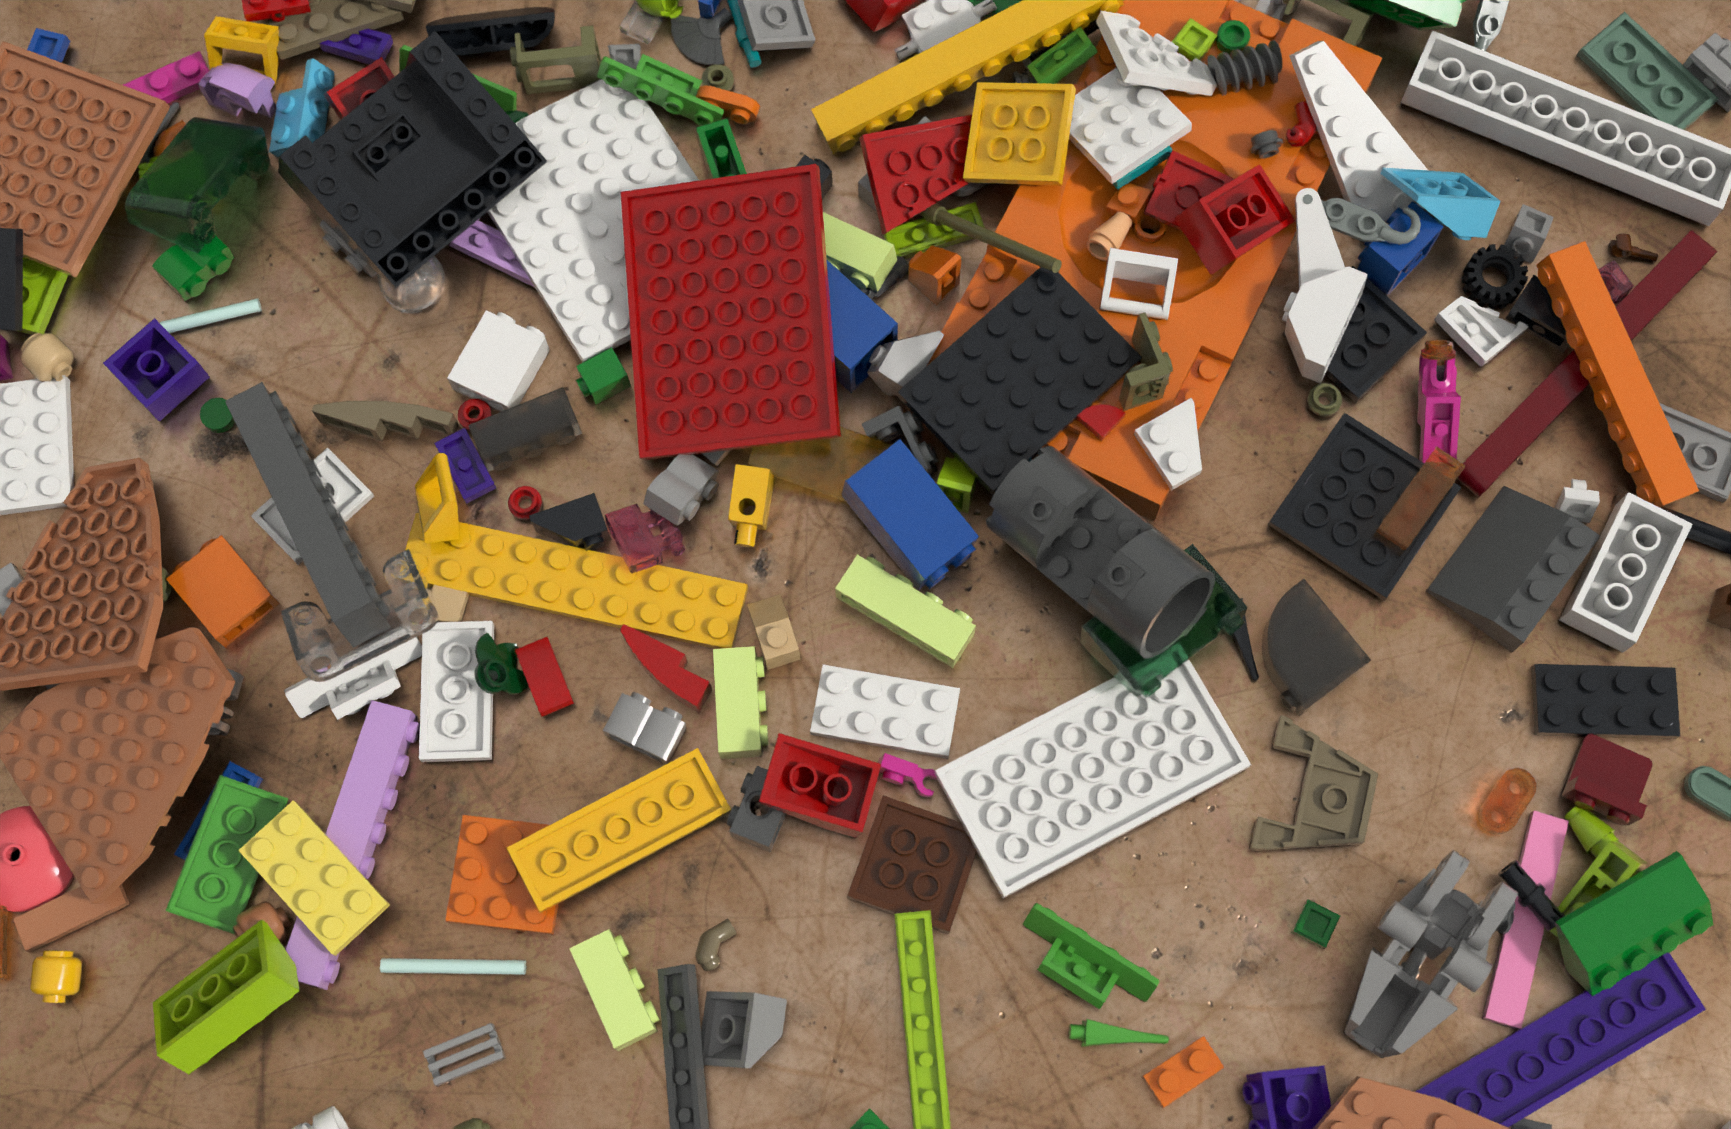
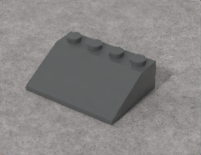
M1503 486L1426 592L1506 649L1514 652L1527 639L1597 542L1600 535L1573 516Z

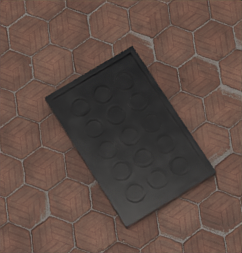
M1040 267L898 391L897 397L970 473L993 494L1008 473L1021 460L1025 458L1027 461H1030L1038 454L1040 448L1047 446L1076 420L1078 414L1095 403L1123 378L1131 368L1136 366L1142 357L1059 272L1053 273Z

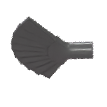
M723 8L711 19H698L681 15L677 18H672L671 32L674 42L687 58L696 63L723 65L725 62L720 41V29L733 16L728 9Z

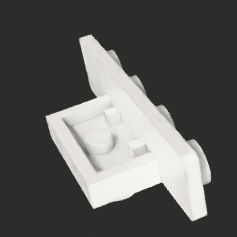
M405 626L286 688L284 691L285 696L300 718H304L327 705H330L337 720L346 715H353L360 711L363 706L371 703V700L375 701L388 697L394 690L401 687L395 670L421 657L422 645L411 626Z

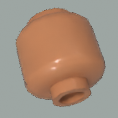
M264 901L238 914L236 918L237 925L232 927L236 938H238L262 919L269 925L282 944L287 937L285 928L290 926V922L281 906L275 909L271 903Z

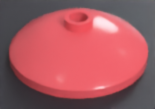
M31 806L17 807L1 813L0 909L9 912L26 913L63 895L71 885L74 875ZM19 849L20 857L16 861H12V853Z

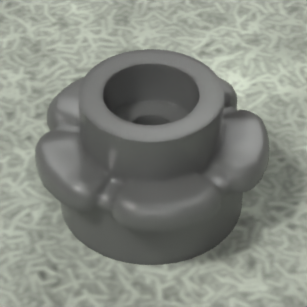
M1275 130L1261 132L1251 138L1253 147L1250 151L1255 155L1259 154L1261 159L1272 157L1279 153L1278 148L1283 143V139L1278 137Z

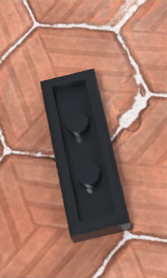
M0 228V330L23 331V229Z

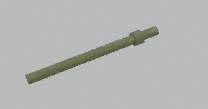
M934 204L919 213V215L924 216L927 222L936 226L943 224L1053 273H1057L1061 268L1062 263L1059 259L947 212V209L941 205Z

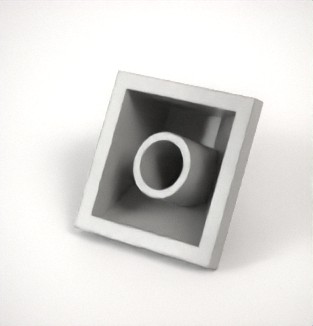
M935 331L877 346L870 356L869 362L871 366L867 374L888 396L897 395L902 387L927 366L945 334Z
M707 991L701 1030L704 1066L750 1069L782 1037L787 999L750 992Z

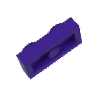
M368 28L358 31L359 34H352L349 38L338 42L327 40L319 44L322 51L370 65L381 57L385 61L393 45V40L389 34Z
M465 428L434 443L439 453L447 455L451 476L466 504L497 488Z

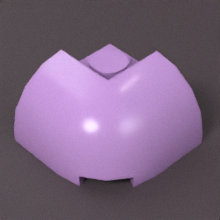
M226 63L213 67L198 84L209 105L236 117L242 108L255 114L258 112L269 118H272L276 112V104L270 92L275 81L243 65Z

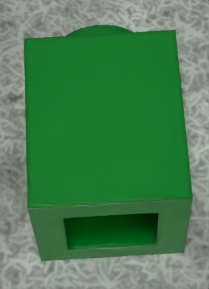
M612 347L576 366L580 378L575 381L584 398L590 395L595 405L631 387L628 375Z

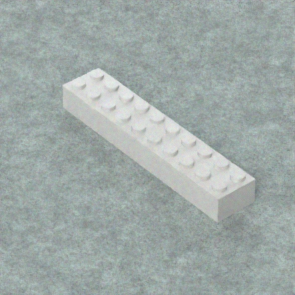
M1433 30L1400 102L1707 226H1710L1723 210L1731 190V148Z

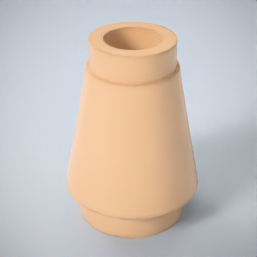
M1117 212L1090 233L1089 241L1087 242L1089 252L1099 260H1108L1110 248L1119 249L1129 228L1132 226L1131 218L1123 212Z

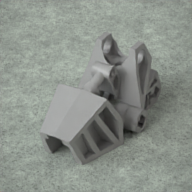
M1452 850L1445 856L1437 869L1433 868L1400 902L1394 901L1378 924L1377 928L1390 936L1391 940L1382 953L1372 947L1344 1033L1380 1058L1402 1054L1458 1010L1454 1002L1448 998L1457 983H1460L1474 993L1480 988L1492 969V964L1486 961L1489 939L1514 904L1518 892L1505 883L1500 882L1488 892L1483 901L1477 904L1466 894L1453 889L1470 860L1455 850ZM1449 946L1453 948L1430 985L1422 980H1417L1420 974L1419 969L1426 957L1433 960ZM1413 947L1414 950L1410 954L1407 961L1402 962V964L1399 965L1398 963L1405 955V953L1407 951L1409 952V950Z

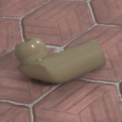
M729 919L722 921L700 936L695 956L697 963L701 964V967L706 971L714 970L719 966L720 959L717 956L719 944L737 934Z

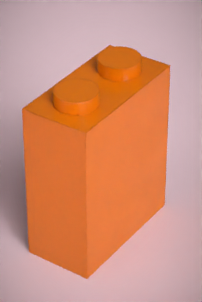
M222 535L217 539H211L204 543L198 554L189 561L186 560L179 563L172 570V574L166 578L211 635L225 648L280 604Z

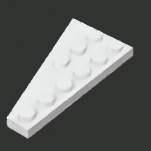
M1317 41L1289 55L1344 200L1377 213L1385 222L1398 207L1404 209L1412 201L1415 202L1381 175V170L1383 167L1427 170V168L1324 41Z

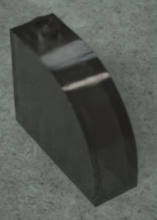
M1305 579L1301 580L1284 594L1266 622L1262 638V655L1265 668L1271 681L1281 693L1279 698L1283 705L1290 712L1295 711L1299 717L1363 670L1371 661Z

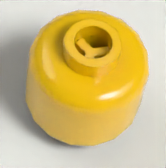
M43 950V956L36 957L33 960L30 989L35 994L43 995L42 1002L65 1003L66 996L74 995L79 991L82 961L77 957H73L74 951Z

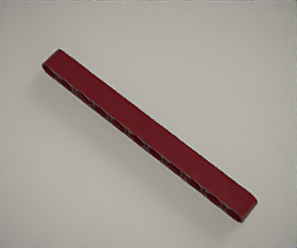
M1693 230L1616 306V310L1631 341L1718 252ZM1575 350L1554 369L1454 472L1453 476L1478 498L1590 384L1580 371V361Z

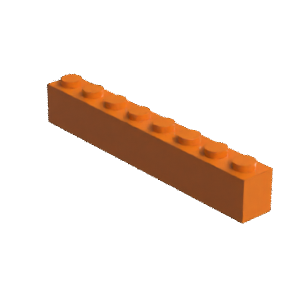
M1584 241L1549 254L1536 265L1538 268V278L1541 284L1547 288L1552 299V309L1555 315L1561 319L1566 330V340L1577 354L1580 361V371L1592 387L1595 404L1606 418L1609 435L1617 443L1621 451L1623 466L1628 473H1631L1636 484L1637 496L1660 508L1698 492L1697 484L1586 242Z

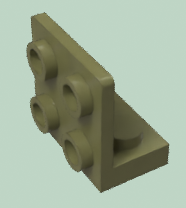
M1145 312L1138 314L1132 336L1134 348L1142 357L1141 364L1134 366L1125 374L1119 397L1124 411L1162 399L1166 386L1169 383L1170 372L1173 371L1168 353H1162L1158 341H1160L1158 328L1154 321L1149 322Z

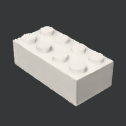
M1628 492L1614 506L1559 621L1622 653L1637 642L1693 524Z

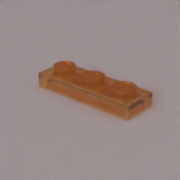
M1436 446L1376 532L1405 551L1463 471L1465 465Z

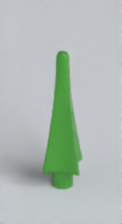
M1090 1019L1082 1020V1025L1070 1024L1068 1030L1069 1039L1082 1040L1081 1047L1120 1043L1166 1044L1169 1041L1166 1035L1129 1030Z

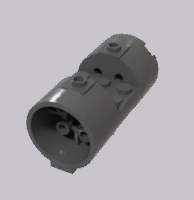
M1046 446L1040 448L1038 451L1039 456L1030 462L1024 458L1008 473L997 488L989 504L994 508L992 516L986 519V524L992 532L1142 657H1155L1171 647L1181 636L1186 637L1207 610L1205 605L1211 596L1215 584V577L1212 572L1055 447Z

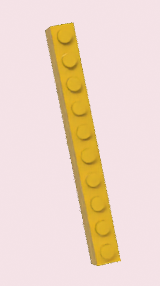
M1022 0L812 108L811 111L832 153L847 151L859 141L862 135L883 131L885 127L896 121H905L912 117L914 112L926 106L932 107L937 105L945 96L955 91L961 92L968 89L974 81L984 76L990 77L997 74L1002 67L1013 61L1020 62L1029 57L1033 51L1043 46L1049 47L1054 45L1062 36L1075 31L1080 26L1082 29H1085L1091 21L1098 18L1101 11L1117 12L1124 5L1123 0Z

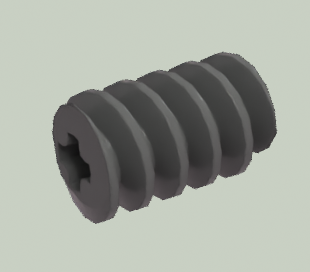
M1275 40L1270 41L1268 46L1260 43L1255 49L1252 46H1247L1242 52L1239 49L1231 51L1230 55L1222 52L1218 54L1217 59L1215 56L1210 55L1207 60L1208 68L1217 84L1216 88H1218L1222 96L1227 94V85H1231L1234 93L1239 92L1240 82L1244 83L1247 90L1252 89L1253 79L1255 78L1260 87L1265 86V76H1269L1272 84L1277 83L1278 73L1281 72L1283 64L1281 50Z

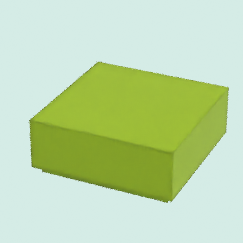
M1190 18L1173 39L1172 43L1179 47L1177 52L1187 59L1193 61L1197 58L1201 61L1216 42L1217 35Z

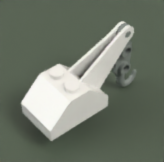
M1304 188L1297 193L1295 210L1299 291L1298 294L1291 292L1283 310L1285 312L1282 320L1286 322L1285 335L1303 377L1321 384L1362 296L1368 274L1349 266L1345 267L1332 229L1363 242L1406 244L1416 238L1421 227L1418 214L1411 208L1405 207L1403 209V212L1411 219V227L1405 232H1399L1392 229L1377 213L1341 198H1331L1323 201L1320 199L1318 192L1312 188Z

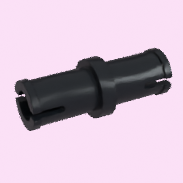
M1517 860L1506 865L1498 873L1512 889L1518 892V897L1520 898L1518 902L1521 906H1527L1545 926L1547 931L1555 928V922L1565 916L1544 893L1546 890L1541 883L1536 884L1519 865Z

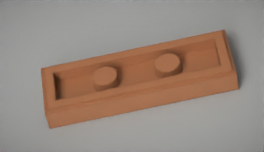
M122 884L102 904H91L80 886L13 918L25 951L32 952L130 905Z

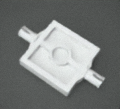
M928 0L902 15V20L910 32L911 41L894 49L900 62L915 53L919 54L980 23L981 17L997 10L993 0H985L976 6H973L968 0Z

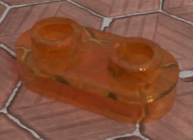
M1521 768L1508 770L1501 775L1479 811V821L1482 827L1489 833L1499 835L1511 830L1536 792V782L1528 771ZM1511 782L1519 786V794H1515L1510 790L1509 785ZM1492 811L1500 813L1502 817L1501 823H1497L1492 819Z

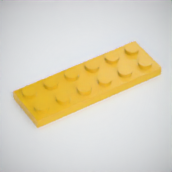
M697 748L516 842L506 849L539 913L728 814L731 812V808Z

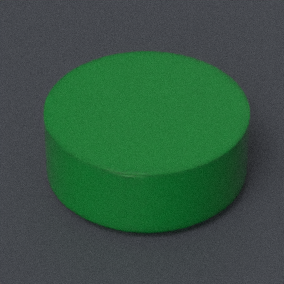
M1226 21L1218 29L1217 47L1220 51L1226 52L1229 55L1235 49H1239L1242 52L1249 44L1250 31L1240 21Z
M212 398L205 402L200 410V419L211 432L223 433L230 430L235 424L224 398Z

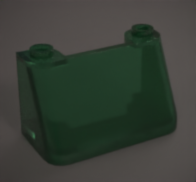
M1193 544L1184 551L1214 574L1215 584L1211 596L1205 605L1207 610L1186 637L1181 636L1161 654L1152 658H1144L1097 618L1093 617L1082 626L1080 643L1091 656L1135 697L1143 694L1147 698L1154 694L1162 686L1161 680L1226 632L1228 635H1231L1245 623L1242 617L1246 613L1247 606Z

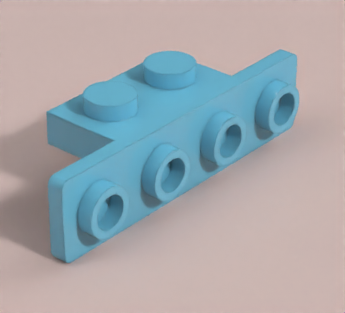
M309 59L306 62L302 88L279 93L269 152L277 157L305 135L313 143L325 133L329 103L324 94L332 89L334 72L315 59Z

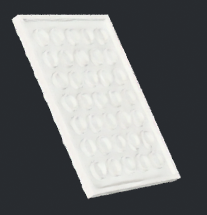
M602 79L515 123L543 155L547 163L488 212L582 363L611 347L615 349L631 340L621 192L699 181L647 101L637 98L633 93L622 88L612 87Z

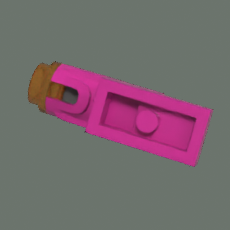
M1446 340L1426 341L1425 348L1421 350L1419 359L1417 423L1421 426L1419 460L1423 463L1457 462L1461 396L1456 392V351L1453 350V342Z

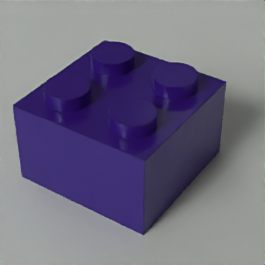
M155 318L103 362L110 372L159 422L210 378L202 366Z

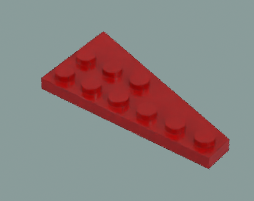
M972 114L864 134L859 138L882 235L970 183L963 179Z

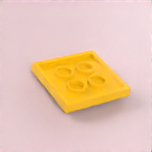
M977 82L963 179L966 182L1062 186L1076 92L1074 85Z

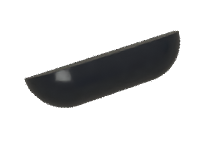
M528 7L458 15L432 21L425 27L428 36L436 31L456 55L510 50V47L516 46L515 33H520L524 48L540 44L549 35L555 21V10L549 7Z

